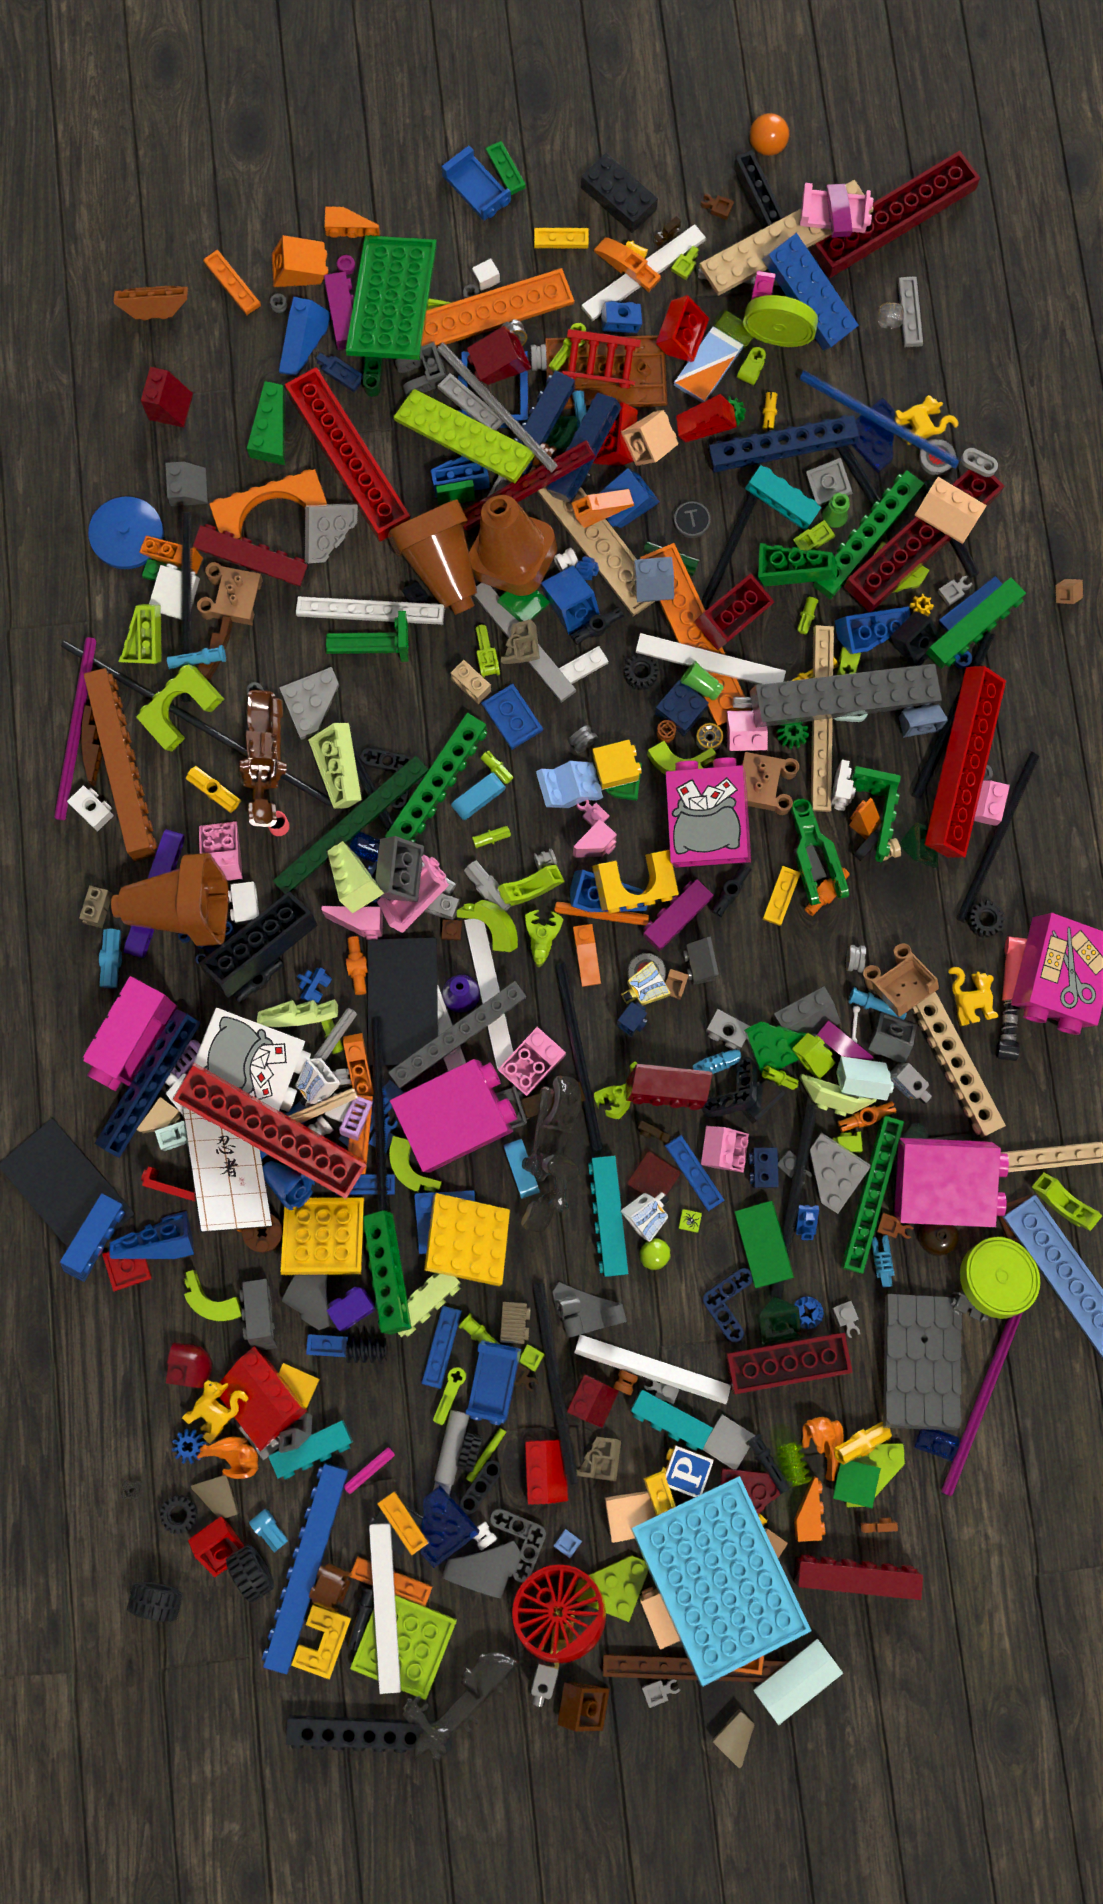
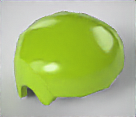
M653 1238L650 1242L647 1241L640 1249V1261L644 1267L650 1270L661 1269L669 1261L670 1248L665 1241Z

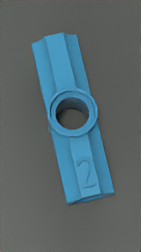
M104 929L103 945L99 953V965L101 967L100 987L113 989L117 988L118 971L122 963L120 930Z

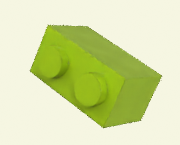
M807 1033L792 1050L806 1070L818 1079H821L835 1064L831 1057L833 1054L823 1046L825 1043L819 1036L816 1035L814 1037Z

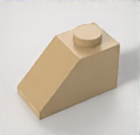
M159 1098L137 1130L142 1133H148L176 1124L181 1120V1112L164 1099Z

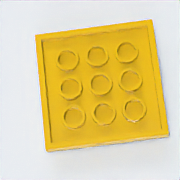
M435 1193L433 1195L424 1270L501 1286L503 1283L510 1210Z
M309 1198L300 1208L293 1207V1210L284 1208L281 1275L361 1274L364 1198Z

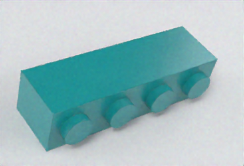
M760 465L745 487L750 493L803 530L808 528L821 509L815 500L807 498L801 490L793 488L785 479L777 477L771 469Z
M642 1389L630 1410L634 1413L632 1417L641 1422L644 1419L652 1422L650 1425L652 1428L660 1432L663 1428L669 1432V1437L676 1441H679L680 1438L687 1441L686 1446L695 1451L697 1448L703 1450L713 1430L709 1425Z
M344 1420L311 1435L298 1449L284 1453L277 1451L268 1457L277 1478L283 1476L285 1480L295 1475L294 1471L302 1468L304 1471L314 1466L312 1462L319 1458L322 1462L331 1458V1453L336 1450L341 1453L349 1449V1444L353 1440Z

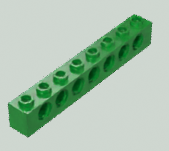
M906 470L903 475L899 474L893 482L895 485L892 489L887 488L882 495V501L880 503L877 501L871 508L872 513L869 516L865 515L859 523L861 526L858 530L853 529L848 536V542L846 544L843 542L837 549L838 554L835 556L837 561V579L815 581L813 587L830 600L922 490L924 483ZM902 490L906 495H899L897 491ZM886 504L893 505L894 509H888ZM874 518H881L883 522L878 523ZM868 531L872 536L867 537L863 532ZM857 545L860 550H853L851 546ZM846 559L849 564H842L840 560Z
M469 713L465 715L385 835V838L397 836L414 843L416 842L415 837L418 833L421 834L426 827L425 822L428 818L434 816L437 804L439 802L442 803L447 795L445 792L448 787H453L458 772H462L465 769L468 757H472L475 754L478 742L485 739L488 732L484 722ZM471 734L473 739L467 741L464 739V736ZM460 749L463 751V754L455 756L453 752ZM451 765L453 769L447 772L443 770V767ZM440 780L443 782V784L440 787H435L433 785L434 781ZM429 795L433 799L431 802L426 803L423 801V798ZM415 811L423 813L420 818H414L412 814ZM408 826L412 828V831L409 834H404L402 832V829L404 827Z
M887 1116L882 1117L880 1120L869 1161L871 1167L865 1176L841 1269L857 1274H863L904 1121Z

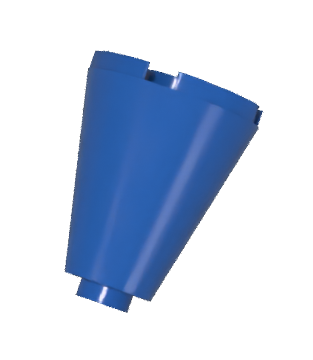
M269 1161L263 1165L264 1180L287 1209L293 1210V1207L300 1208L308 1201L313 1193L311 1187L312 1184L315 1185L314 1180L291 1167L275 1161Z

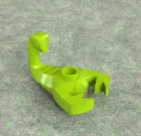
M534 910L527 913L525 919L527 931L531 937L533 960L537 967H541L549 955L552 940L556 938L561 929L563 918L551 912L554 918H550L549 921L555 923V926H550L549 924L543 926L540 923L532 924V921L539 919V917L535 916L539 910Z
M637 1062L630 1065V1071L638 1064ZM626 1083L621 1086L606 1087L594 1093L598 1109L600 1103L605 1105L604 1098H608L609 1102L613 1103L614 1107L610 1106L611 1110H605L606 1116L610 1118L620 1119L630 1107L631 1101H626Z

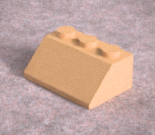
M938 477L915 516L963 544L987 505Z

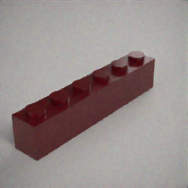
M205 524L204 527L200 525L193 548L301 587L308 567L304 559L299 557L291 559L287 557L285 552L277 550L275 553L269 551L270 547L259 544V546L251 544L252 541L247 538L241 537L239 540L233 537V533L224 530L223 533L215 531L216 527Z

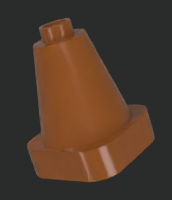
M507 495L491 497L482 507L480 531L469 552L474 577L481 583L514 595H529L540 586L557 552V542L552 527L546 522L529 517L512 497Z
M458 499L406 521L391 529L388 533L389 541L396 556L403 555L437 601L443 604L444 608L451 606L455 615L474 607L475 604L471 597L477 594L463 529L468 520Z
M210 853L187 854L182 857L179 869L123 886L120 889L119 895L112 896L111 910L113 916L121 918L125 925L187 934L197 946L220 945L224 942L229 903L227 878Z

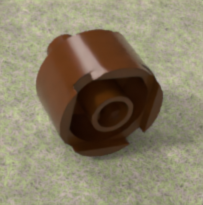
M270 1214L271 1227L242 1229L243 1240L250 1249L260 1253H268L276 1250L282 1244L283 1224L276 1216ZM267 1228V1230H266L267 1236H266V1237H264V1236H261V1237H260V1235H261L260 1230H261V1229H264V1230H265V1229Z
M329 1563L325 1567L321 1566L316 1577L319 1579L316 1587L313 1586L309 1593L312 1603L337 1612L339 1608L336 1605L338 1602H343L351 1582L347 1578L352 1576V1573Z

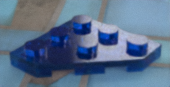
M884 398L871 407L872 411L874 409V412L876 411V413L878 412V414L880 413V415L882 414V416L884 415V417L886 416V418L888 417V419L890 418V420L894 421L895 410ZM861 415L855 420L859 434L858 442L852 444V446L879 473L892 462L894 433Z
M441 1485L425 1496L423 1501L422 1533L429 1543L421 1548V1554L435 1568L477 1536L480 1530Z

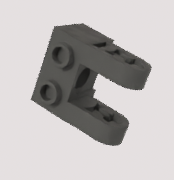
M434 342L422 346L420 360L397 359L395 361L397 370L400 373L422 366L426 369V375L408 381L403 385L407 397L414 389L424 393L438 388V385L447 376L440 353Z

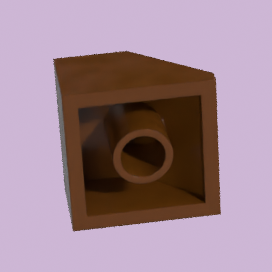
M564 1682L558 1725L573 1731H603L610 1689L584 1683Z

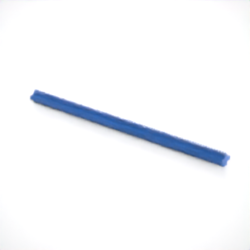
M803 371L800 377L801 381L813 386V388L815 387L816 390L832 397V399H836L837 402L851 408V410L853 409V411L855 410V412L871 419L872 422L886 428V430L888 429V431H892V433L906 439V441L908 440L909 443L923 449V451L937 457V459H941V461L951 465V467L957 468L960 462L957 456L955 457V455L953 456V454L951 455V453L949 454L945 450L938 449L939 446L937 447V445L935 446V444L927 442V439L925 441V438L923 440V437L921 439V436L920 438L919 435L917 437V434L915 436V433L913 434V432L911 433V431L909 432V430L901 428L892 419L890 420V418L888 419V417L886 418V416L884 417V415L882 416V414L874 412V409L872 411V408L870 410V407L868 409V406L866 408V405L864 407V404H860L857 399L855 400V398L853 399V397L851 398V396L849 397V395L847 396V394L845 395V393L843 394V392L841 393V391L839 392V390L837 391V389L829 387L828 383L820 381V378L818 380V377L816 379V376L814 378V375L812 377V374L810 376V373L808 375L807 371Z

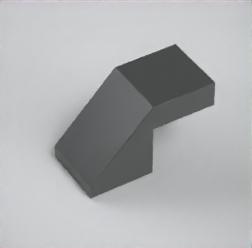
M308 1413L302 1415L291 1425V1430L280 1432V1453L298 1449L311 1436L312 1415Z

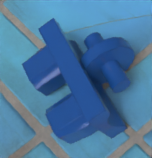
M321 967L316 968L311 978L312 972L307 970L304 976L301 974L297 976L301 980L298 987L301 989L305 987L300 996L301 999L307 1001L314 1000L316 1003L320 1001L323 994L315 990L316 986L319 983L327 987L332 980L331 977L324 973V969Z
M799 1205L796 1235H801L802 1240H813L814 1235H816L819 1206Z

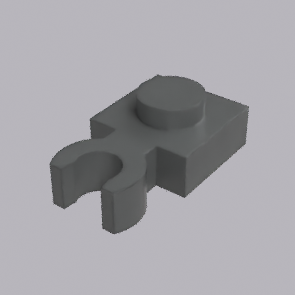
M790 1150L778 1162V1168L789 1178H792L793 1174H796L794 1169H796L795 1164L798 1161H796L797 1157ZM804 1170L806 1171L805 1174L810 1178L812 1174L808 1170Z

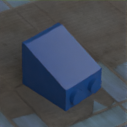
M629 468L600 492L606 493L629 489L631 492L634 506L607 518L613 527H624L660 502L642 477Z
M574 566L541 583L545 597L550 601L551 607L568 634L589 623L594 615H600L593 590Z

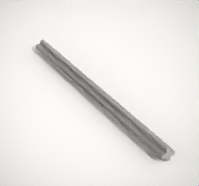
M441 343L437 348L439 353L456 369L489 407L495 411L500 419L509 426L514 434L532 450L540 462L550 472H553L558 466L557 463L545 453L544 449L542 450L541 446L529 436L530 434L505 410L504 406L491 395L490 391L488 392L487 388L478 381L476 376L474 377L473 373L463 365L462 361L446 347L447 345Z

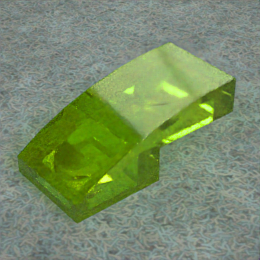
M728 311L715 324L720 331L743 344V349L754 338L744 328L743 321Z

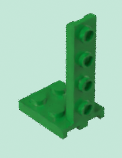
M398 611V617H395L396 633L326 634V654L400 653L401 662H409L406 611Z
M856 766L850 778L851 781H854L853 787L856 788L855 791H866L875 796H886L875 860L882 862L885 856L888 857L890 852V845L887 844L888 839H891L893 835V828L890 827L891 822H894L896 817L894 805H897L899 800L897 788L901 776Z

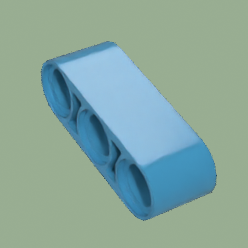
M493 772L457 798L451 806L462 820H466L501 794L506 787Z
M522 1139L503 1145L521 1199L540 1193Z

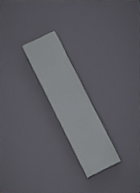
M899 277L897 280L899 302L904 307V310L901 312L904 347L922 346L923 337L917 277Z
M451 373L438 385V389L474 420L495 431L504 423L492 408Z

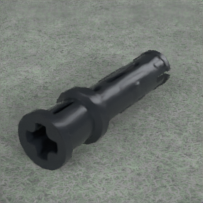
M759 1433L745 1443L750 1446L755 1454L754 1458L762 1463L779 1493L782 1494L789 1490L791 1486H789L770 1455V1448L766 1447L761 1439L762 1435Z
M362 1585V1595L360 1601L356 1604L358 1611L348 1644L346 1645L349 1649L354 1647L356 1651L361 1643L369 1613H372L374 1610L373 1587L369 1585Z

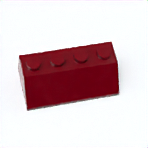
M636 1064L626 1079V1101H631L634 1104L650 1103L653 1106L670 1105L672 1108L689 1107L691 1110L702 1109L708 1099L712 1072Z

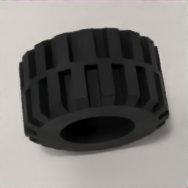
M249 1544L226 1558L227 1569L233 1582L244 1598L251 1603H254L274 1589V1580L266 1563L256 1549Z
M152 1582L133 1583L127 1611L137 1617L159 1622L176 1621L183 1593L176 1588Z

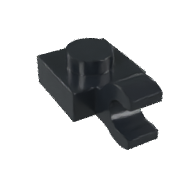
M418 582L406 586L402 591L411 603L431 604L427 600L429 595Z

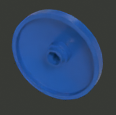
M119 497L104 503L98 508L90 521L88 535L91 547L101 561L114 568L133 569L146 564L148 559L152 560V558L140 553L145 537L149 536L163 540L164 530L158 513L150 504L135 497Z

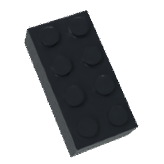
M607 153L581 176V189L631 233L657 210L658 198Z

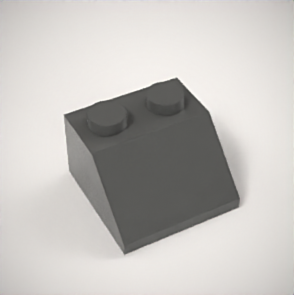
M187 462L166 463L167 498L171 506L208 504L206 468Z
M711 937L687 944L685 950H683L684 961H688L689 969H687L688 980H692L693 985L715 981L719 973Z
M880 1012L868 1050L891 1058L893 1061L905 1063L913 1048L917 1025Z

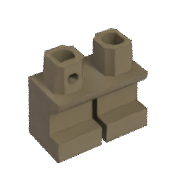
M89 885L79 917L83 920L82 922L87 925L103 928L107 915L106 910L109 908L113 894L108 890Z

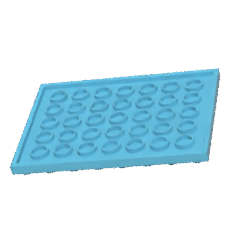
M740 1476L630 1528L701 1686L811 1632Z

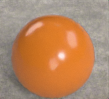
M768 113L759 116L750 128V143L760 154L771 156L780 153L786 147L789 140L787 123L776 114Z

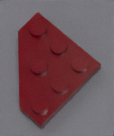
M721 1468L720 1485L740 1476L757 1514L764 1510V1507L772 1500L780 1496L777 1487L767 1472Z

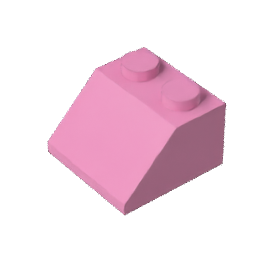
M727 711V749L729 751L767 750V726L756 728L753 711Z
M983 781L974 821L997 826L1002 821L1010 785L995 781Z
M599 819L576 843L573 849V856L576 858L603 857L605 853L610 854L616 847L617 834Z

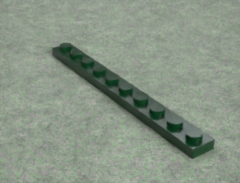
M417 756L412 758L273 880L274 883L284 894L292 892L329 859L328 850L342 841L345 844L349 842L422 778L429 769Z

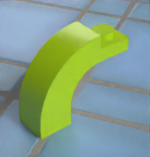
M665 741L650 748L647 756L652 764L666 775L667 771H676L675 763L681 761H697L698 769H703L702 766L707 767L713 763L716 753L713 748H710L694 758L682 759L675 756Z
M557 865L544 867L525 879L505 883L497 888L505 904L514 906L534 899L565 881Z
M481 900L475 904H464L463 907L457 910L458 918L478 919L489 927L493 937L494 951L512 952L518 948L515 925L508 913L497 904Z
M393 1136L389 1153L390 1163L401 1183L418 1193L421 1186H424V1190L429 1192L440 1190L441 1181L422 1177L412 1170L409 1162L411 1152L409 1141Z
M1043 1173L1032 1186L1034 1191L1051 1208L1078 1227L1082 1226L1091 1231L1102 1217L1100 1212L1080 1202L1057 1179L1046 1173Z
M191 1270L186 1272L187 1277L184 1280L187 1289L191 1288V1292L184 1294V1296L196 1313L214 1321H230L242 1317V1307L238 1297L223 1302L212 1301L204 1294L197 1271Z

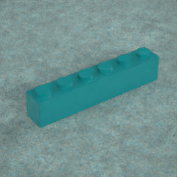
M616 1156L592 1158V1163H588L589 1175H593L594 1179L590 1186L591 1194H595L596 1202H592L593 1213L598 1216V1222H595V1232L600 1234V1241L597 1242V1251L602 1253V1261H599L600 1273H604V1277L628 1275Z

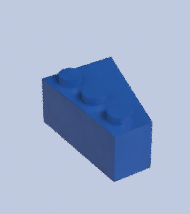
M463 456L454 461L450 460L431 470L436 498L437 486L473 480L474 491L490 488L488 470Z

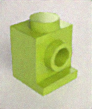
M861 1132L854 1133V1136H852V1133H840V1137L832 1138V1140L852 1153L862 1152Z

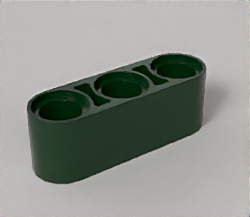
M365 357L363 384L365 393L370 397L377 396L381 391L384 358ZM377 367V369L371 370L370 368ZM369 384H376L374 387L368 386Z

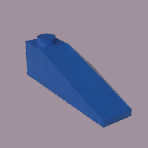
M293 297L279 373L298 376L308 361L309 355L313 349H316L319 340L327 332L331 312L312 300Z
M902 607L837 619L834 621L837 638L850 654L867 652L890 638L911 616L909 607Z
M585 870L575 871L570 886L571 907L586 912H608V910H601L594 873ZM622 883L623 887L631 894L639 895L645 891ZM643 902L638 903L637 908L628 910L626 906L619 908L620 911H646L648 905L644 906Z
M187 1211L162 1218V1222L151 1226V1224L144 1226L145 1230L137 1234L131 1232L110 1242L111 1259H177L194 1254V1242Z

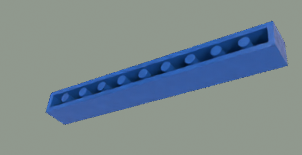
M325 1463L324 1467L319 1468L317 1479H320L318 1487L314 1486L311 1494V1499H314L312 1507L308 1506L305 1514V1519H308L306 1527L302 1526L299 1534V1539H302L300 1547H296L292 1559H295L294 1567L289 1568L286 1579H289L288 1587L283 1588L280 1597L283 1600L282 1607L277 1608L274 1620H277L276 1627L271 1628L268 1640L271 1641L269 1649L265 1648L262 1661H265L264 1668L288 1674L311 1600L309 1593L316 1583L317 1573L322 1563L349 1472L348 1469Z

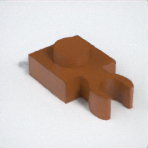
M882 1213L876 1232L892 1238H896L899 1233L903 1238L909 1239L911 1236L905 1234V1229L913 1230L914 1228L909 1225L902 1226L896 1217Z
M879 1518V1522L861 1523V1532L898 1531L897 1522L891 1521V1518Z

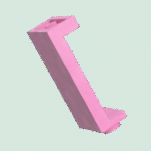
M805 183L800 226L831 229L827 191L812 190L813 184ZM867 190L866 195L848 194L852 232L865 233L867 226L871 224L872 214H869V209H872L873 198H870L871 191Z
M426 855L421 857L425 865L421 870L418 902L389 901L382 897L377 901L389 926L401 933L449 886L445 879V873L439 868V862L433 857L429 858Z

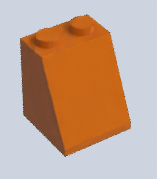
M283 235L272 252L274 287L321 284L324 280V275H328V267L325 262L327 250H325L324 242Z

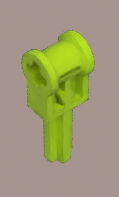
M575 323L570 328L586 332V327L581 323ZM567 337L563 341V347L549 364V368L553 372L555 370L558 371L570 356L572 342ZM581 340V343H579L578 347L585 344V341Z
M479 625L476 627V633L480 648L477 651V658L481 676L483 678L493 674L498 676L500 675L496 650L490 646L486 625Z
M453 1368L448 1373V1383L433 1418L435 1423L440 1425L445 1423L458 1389L466 1380V1373L462 1368ZM461 1372L462 1380L454 1382L452 1373Z

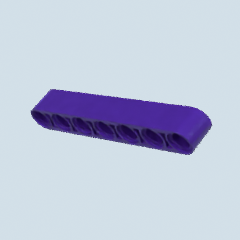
M167 829L164 831L148 878L175 870L185 841L184 834ZM131 926L125 943L124 953L144 958L155 929Z

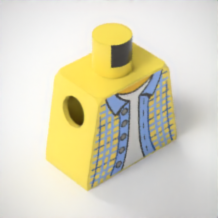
M650 962L628 980L627 984L630 989L621 994L626 1004L637 999L638 1003L643 1006L670 996V991L654 963Z

